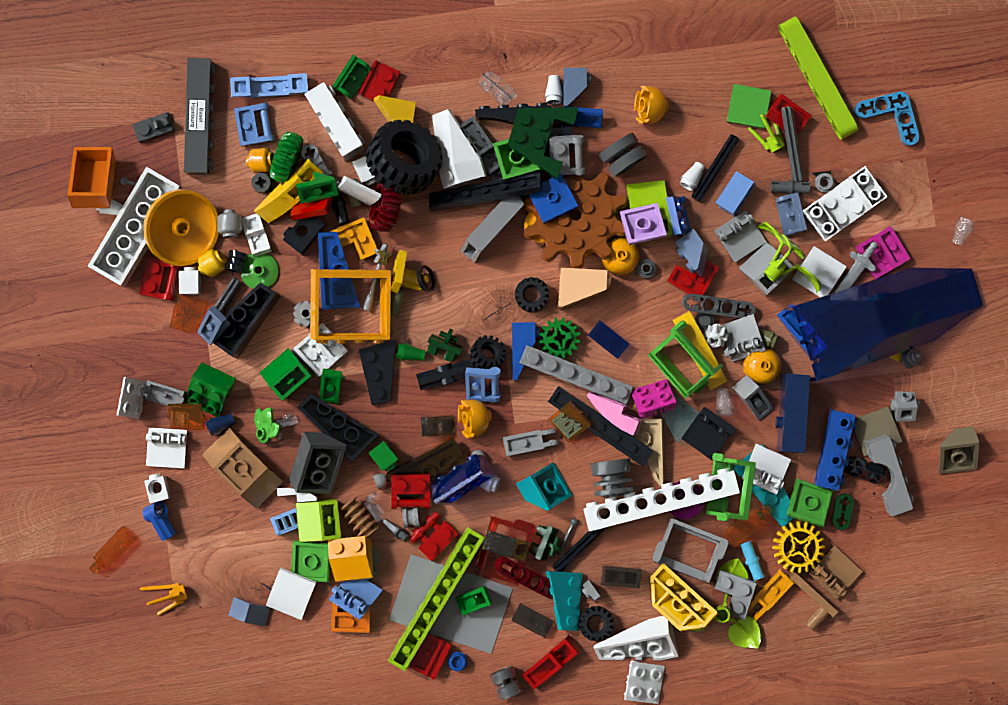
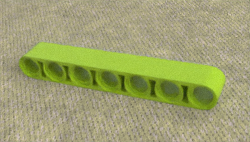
M794 16L778 25L781 36L838 138L843 140L856 133L858 127L798 18Z

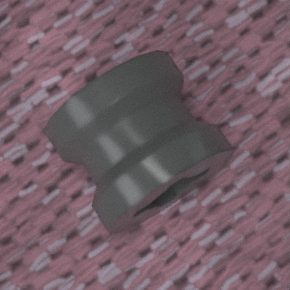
M258 173L252 178V187L258 193L265 194L270 191L272 181L266 174Z

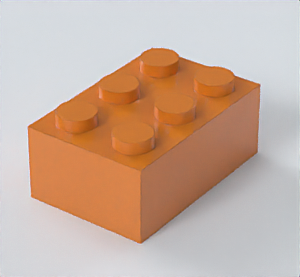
M74 147L67 194L72 208L111 207L116 158L112 147Z

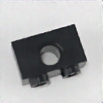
M316 217L295 220L296 224L293 227H288L283 234L285 236L283 241L302 256L318 237V232H322L326 227ZM301 227H307L308 233L306 236L301 237L298 235V230Z

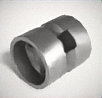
M512 665L490 674L493 684L498 687L496 692L500 701L513 697L523 691L519 680H515L517 675ZM508 679L509 682L504 684L503 680Z

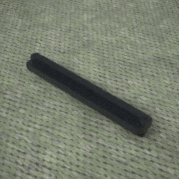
M731 134L693 192L692 198L694 200L701 201L739 141L737 136Z

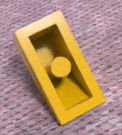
M380 95L374 97L375 104L388 122L410 120L413 123L416 102Z

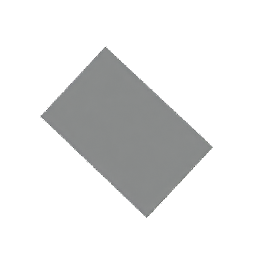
M412 554L410 555L389 619L390 621L408 626L444 565ZM464 572L428 633L491 654L513 588ZM480 586H485L493 604L462 615L455 597Z

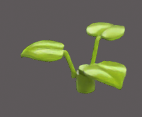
M767 222L760 224L757 228L772 234L780 242L772 261L763 273L775 283L781 275L785 277L786 274L793 270H798L813 284L816 293H818L821 289V284L809 270L798 264L786 271L784 270L786 265L783 262L792 251L804 259L806 256L796 244H793L787 236L781 235ZM783 245H787L790 248L781 260L778 259L776 261Z
M740 559L727 561L720 567L716 575L717 581L719 572L722 569L749 579L747 570ZM725 593L723 605H719L715 609L718 612L715 619L720 623L734 622L728 630L729 639L733 644L739 647L759 648L761 633L758 623L749 615H747L745 620L739 618L737 621L730 618V609L727 606L729 594ZM705 628L694 629V630H690V631H701V630H704Z

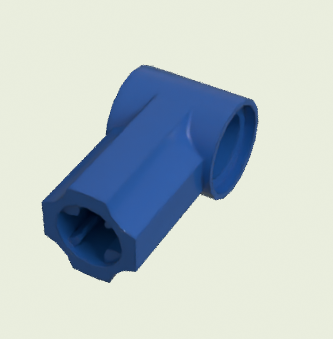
M158 501L144 507L142 515L147 522L152 523L160 539L164 541L175 535L176 530L167 516L168 508L166 504Z

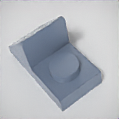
M212 306L208 309L197 333L209 345H212L231 323L221 312Z

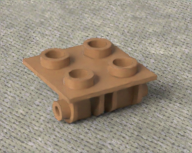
M834 545L821 559V562L816 564V568L812 569L808 574L837 600L847 592L846 589L860 576L862 571Z

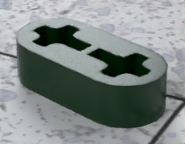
M840 494L835 500L832 525L839 530L847 529L850 525L854 500L848 494ZM846 497L849 505H845L844 511H842L843 505L840 503V500ZM842 512L844 513L843 519L846 520V523L839 527L836 519H840Z

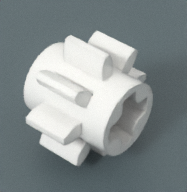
M714 324L712 326L708 325L704 338H707V343L711 347H719L720 345L724 346L729 334L725 333V327L720 324Z

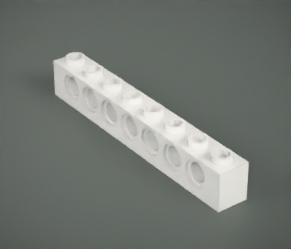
M729 468L717 470L718 474L710 476V473L698 475L699 479L694 481L691 480V477L680 480L681 484L674 486L672 482L662 484V489L654 490V487L643 489V493L635 495V492L627 493L623 499L619 500L616 499V496L605 499L606 503L599 505L597 501L586 504L587 508L583 509L588 530L593 531L738 494L740 492L734 470L729 471ZM715 479H719L722 483V487L719 490L712 488V481ZM695 484L702 485V494H694L693 487ZM679 488L685 493L684 498L681 500H677L674 497L675 490ZM659 493L664 494L666 497V501L662 505L657 504L655 501V497ZM640 498H644L647 501V507L642 510L636 505L637 500ZM620 503L628 505L629 509L626 514L618 512V505ZM601 508H607L610 511L607 519L600 518L599 510Z

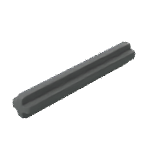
M787 106L781 109L792 180L799 182L803 180V172L793 109Z

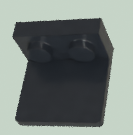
M702 407L681 439L710 460H713V454L719 452L736 429L708 408Z

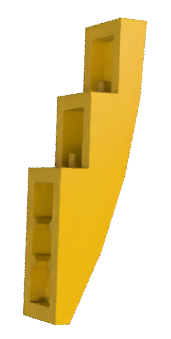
M690 311L672 320L675 326L682 320L686 322L687 326L682 332L715 369L719 364ZM695 362V364H696L698 370L701 372L702 376L704 377V376L706 375V373H705V372L701 369V367ZM721 369L708 379L709 383L707 386L712 390L727 382Z

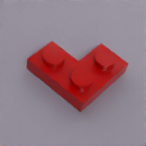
M706 260L703 275L699 277L696 272L692 274L676 265L666 282L687 294L703 295L719 267Z

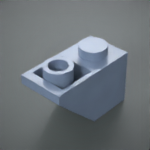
M693 229L675 242L678 246L676 251L682 260L684 258L688 260L686 266L691 273L696 272L701 277L705 268L708 248Z

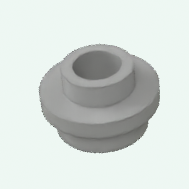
M822 173L815 179V187L820 192H829L834 186V179L830 174ZM826 180L827 186H822L821 181Z

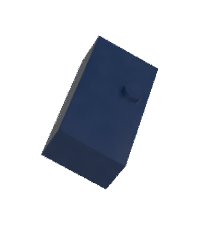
M782 375L779 417L776 416L775 428H778L777 451L805 453L810 375Z

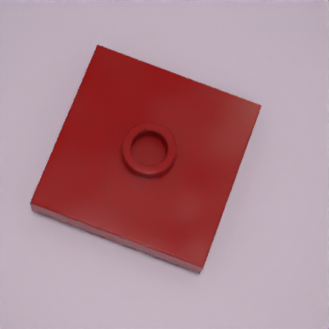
M332 197L303 204L299 201L292 208L290 215L292 220L328 214Z

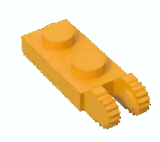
M780 569L752 599L749 611L753 609L757 602L763 606L754 614L753 618L755 620H758L766 611H769L794 584Z

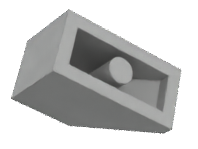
M747 375L732 387L741 401L758 420H761L773 409L760 387Z

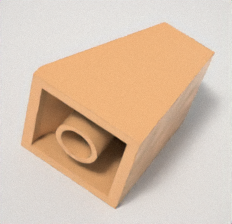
M561 268L558 309L566 308L605 293L611 283V275H607L608 270Z

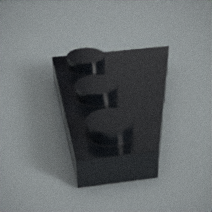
M396 340L358 349L371 405L391 401Z

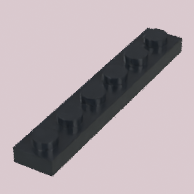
M538 172L506 180L501 179L429 193V209L431 212L542 192V176Z
M560 386L557 387L548 400L554 407L562 412L565 411V414L569 415L572 419H576V422H583L582 426L642 467H644L654 450L612 424L604 416Z

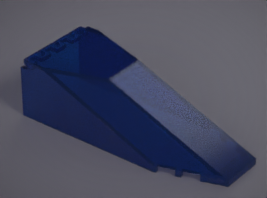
M908 268L786 307L784 310L785 312L794 310L798 323L804 321L806 325L800 326L804 342L812 341L811 344L805 345L810 360H818V362L811 364L815 375L810 376V381H818L935 341L983 306V302L972 268Z

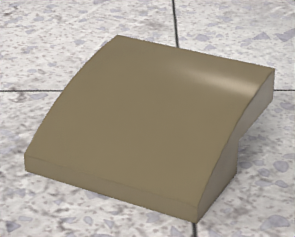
M889 406L855 418L857 419V426L854 431L864 456L868 455L864 441L886 434L893 438L896 444L903 442Z

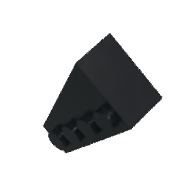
M260 282L240 303L233 306L225 315L231 324L213 344L230 356L238 359L281 296Z

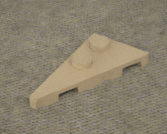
M642 419L638 434L633 436L654 450L646 463H648L655 481L661 486L665 484L663 419Z

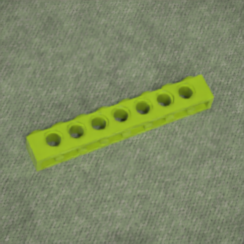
M467 526L390 654L388 662L403 671L407 669L485 537Z

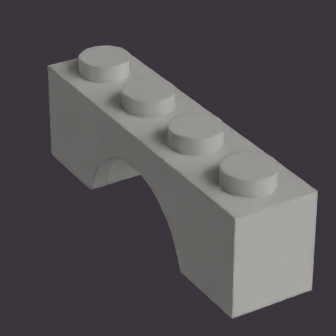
M884 434L864 441L869 459L873 463L886 465L890 471V485L881 495L887 513L892 517L912 510L914 499L911 492L907 491L906 485H908L906 475L901 472L902 462L900 457L895 454L894 449H897L894 439Z

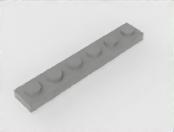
M526 345L519 362L623 404H627L633 386Z

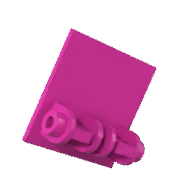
M667 379L638 387L631 391L640 418L646 419L653 416L652 411L657 415L656 409H659L660 414H662V408L664 412H667L677 407Z

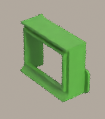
M682 320L670 330L671 335L650 352L648 356L686 399L693 392L698 393L709 383L708 379L723 366L721 363L715 369L682 332L687 326L686 322ZM674 338L706 373L693 386L661 351Z
M714 453L712 457L714 460L712 476L718 474L717 470L725 468L733 471V464L745 466L739 514L727 512L729 496L708 501L706 514L715 515L717 520L728 521L729 518L748 521L756 462L725 458L724 454ZM719 479L713 480L712 488L714 490L721 489V481Z

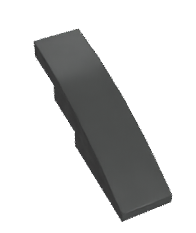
M474 116L460 124L461 130L465 137L471 141V146L475 152L479 153L484 168L492 181L501 180L503 177L494 146Z

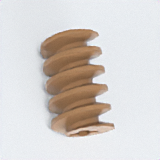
M357 497L342 506L340 512L347 511L344 518L351 517L348 524H356L353 531L360 530L357 537H367L379 529L380 526L373 527L376 520H369L372 514H364L367 507L360 508L363 501H356Z

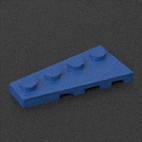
M337 231L318 232L320 269H348ZM320 278L322 309L360 307L351 278Z

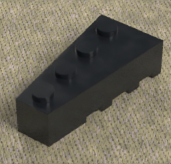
M312 394L297 407V410L319 432L346 444L344 457L350 463L363 453L379 436L378 433L368 429Z

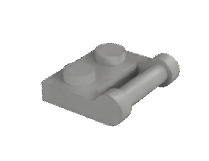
M583 135L549 137L550 158L563 162L559 174H585L582 143H584ZM569 143L575 144V166L570 167Z

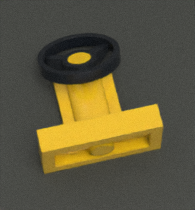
M399 250L394 263L391 292L398 293L401 286L419 291L422 289L425 292L433 291L436 287V278L432 269L426 265L419 267L417 271L405 269L407 252ZM424 268V269H426L429 273H428V274H426V273H421V270ZM430 276H431V279H432V287H431V289H429V285H428V284L430 283V278H429Z

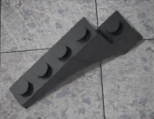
M542 102L536 103V106H528V104H517V107L498 105V108L491 109L490 106H479V109H475L476 120H492L513 125L518 108H552V105ZM567 124L556 125V128H553L552 125L549 137L572 135V127H568ZM569 143V153L573 152V143Z

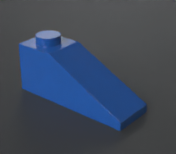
M535 322L512 323L513 381H517L524 367L519 362L526 345L533 347L535 338H539V327H535Z

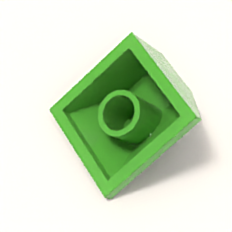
M509 139L493 143L503 180L541 170L536 164L526 160L507 146Z

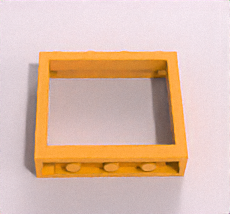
M311 269L310 339L316 340V343L323 344L328 343V340H335V343L340 344L347 343V340H354V343H365V340H372V343H384V340H390L391 270ZM319 278H380L379 333H319Z

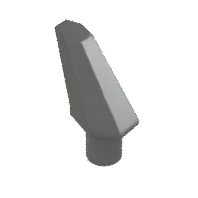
M387 519L383 520V524L397 539H401L404 542L410 539L404 528Z

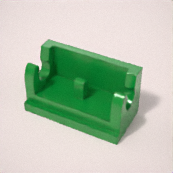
M353 54L332 85L333 89L352 100L368 76L371 67Z

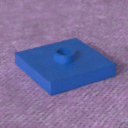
M559 174L557 180L551 178L542 182V192L528 194L543 224L578 209V204L562 174Z

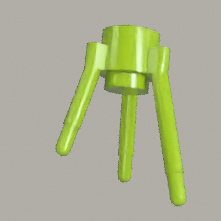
M761 114L760 117L770 134L766 138L767 143L756 131L748 127V130L766 150L770 149L771 152H774L785 145L779 127L773 123L776 131L774 134L764 114Z

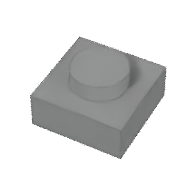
M589 580L582 584L584 586L582 591L588 599L592 597L595 601L600 597Z

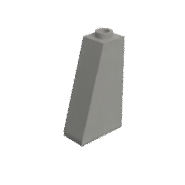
M516 196L503 199L470 234L460 251L475 263L521 211L525 204L521 197Z

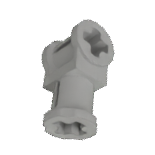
M308 144L303 147L301 154L305 161L309 158L323 171L324 175L331 176L333 174L324 164L315 145ZM309 149H310L311 151H314V150H315V152L313 153V154H314V157H313V158H311L310 156H307V154H308L307 151H308Z

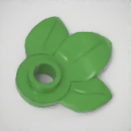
M272 407L266 408L263 411L257 408L254 415V422L257 427L256 436L261 443H267L278 435L280 425L273 422Z

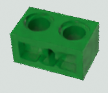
M383 441L369 452V455L382 471L388 470L390 472L399 465L397 461L400 458L386 441Z

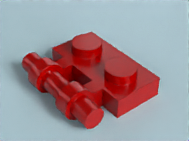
M436 511L431 516L428 515L425 518L426 521L413 531L409 539L413 544L420 539L423 543L419 549L431 561L459 534L447 521L439 525L436 521L441 516ZM432 526L435 531L427 538L424 533Z

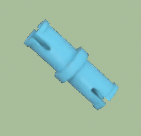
M752 541L740 544L746 559L745 564L749 566L753 581L765 577L759 563L760 558L755 553Z

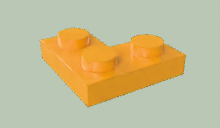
M364 217L330 231H337L342 248L354 243L361 260L376 255L375 249L377 247Z

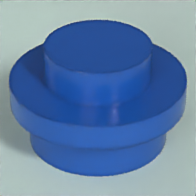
M462 652L452 653L448 659L449 667L454 671L465 669L467 666L466 655Z

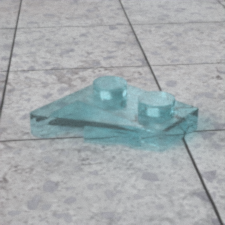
M674 395L677 407L667 412H664L662 408L663 413L661 415L675 441L679 443L700 412Z

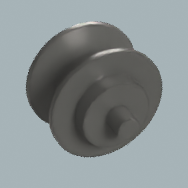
M916 348L904 350L901 355V362L906 368L911 369L921 364L922 355Z

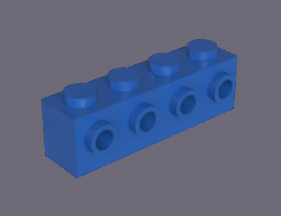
M830 409L814 479L816 486L839 490V487L843 486L845 475H842L844 467L847 468L849 462L847 451L851 449L853 444L851 433L857 426V419H855L853 413Z

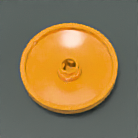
M176 189L161 195L150 206L144 221V237L148 248L158 259L170 265L188 266L197 263L198 258L210 249H213L219 233L216 209L206 197L192 190Z

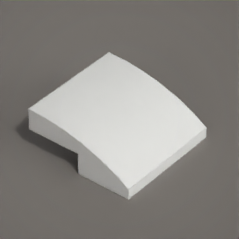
M346 176L343 177L341 182L337 181L336 183L337 190L367 205L374 204L382 195Z
M813 246L801 267L803 266L816 276L821 284V289L816 293L813 284L798 270L792 280L825 300L847 266Z
M323 323L319 325V333H332ZM310 333L293 348L294 353L317 378L322 375L323 368L329 369L348 352L342 344L335 343V340H328L326 344L316 343V340L310 339Z
M280 568L266 606L302 620L316 582Z

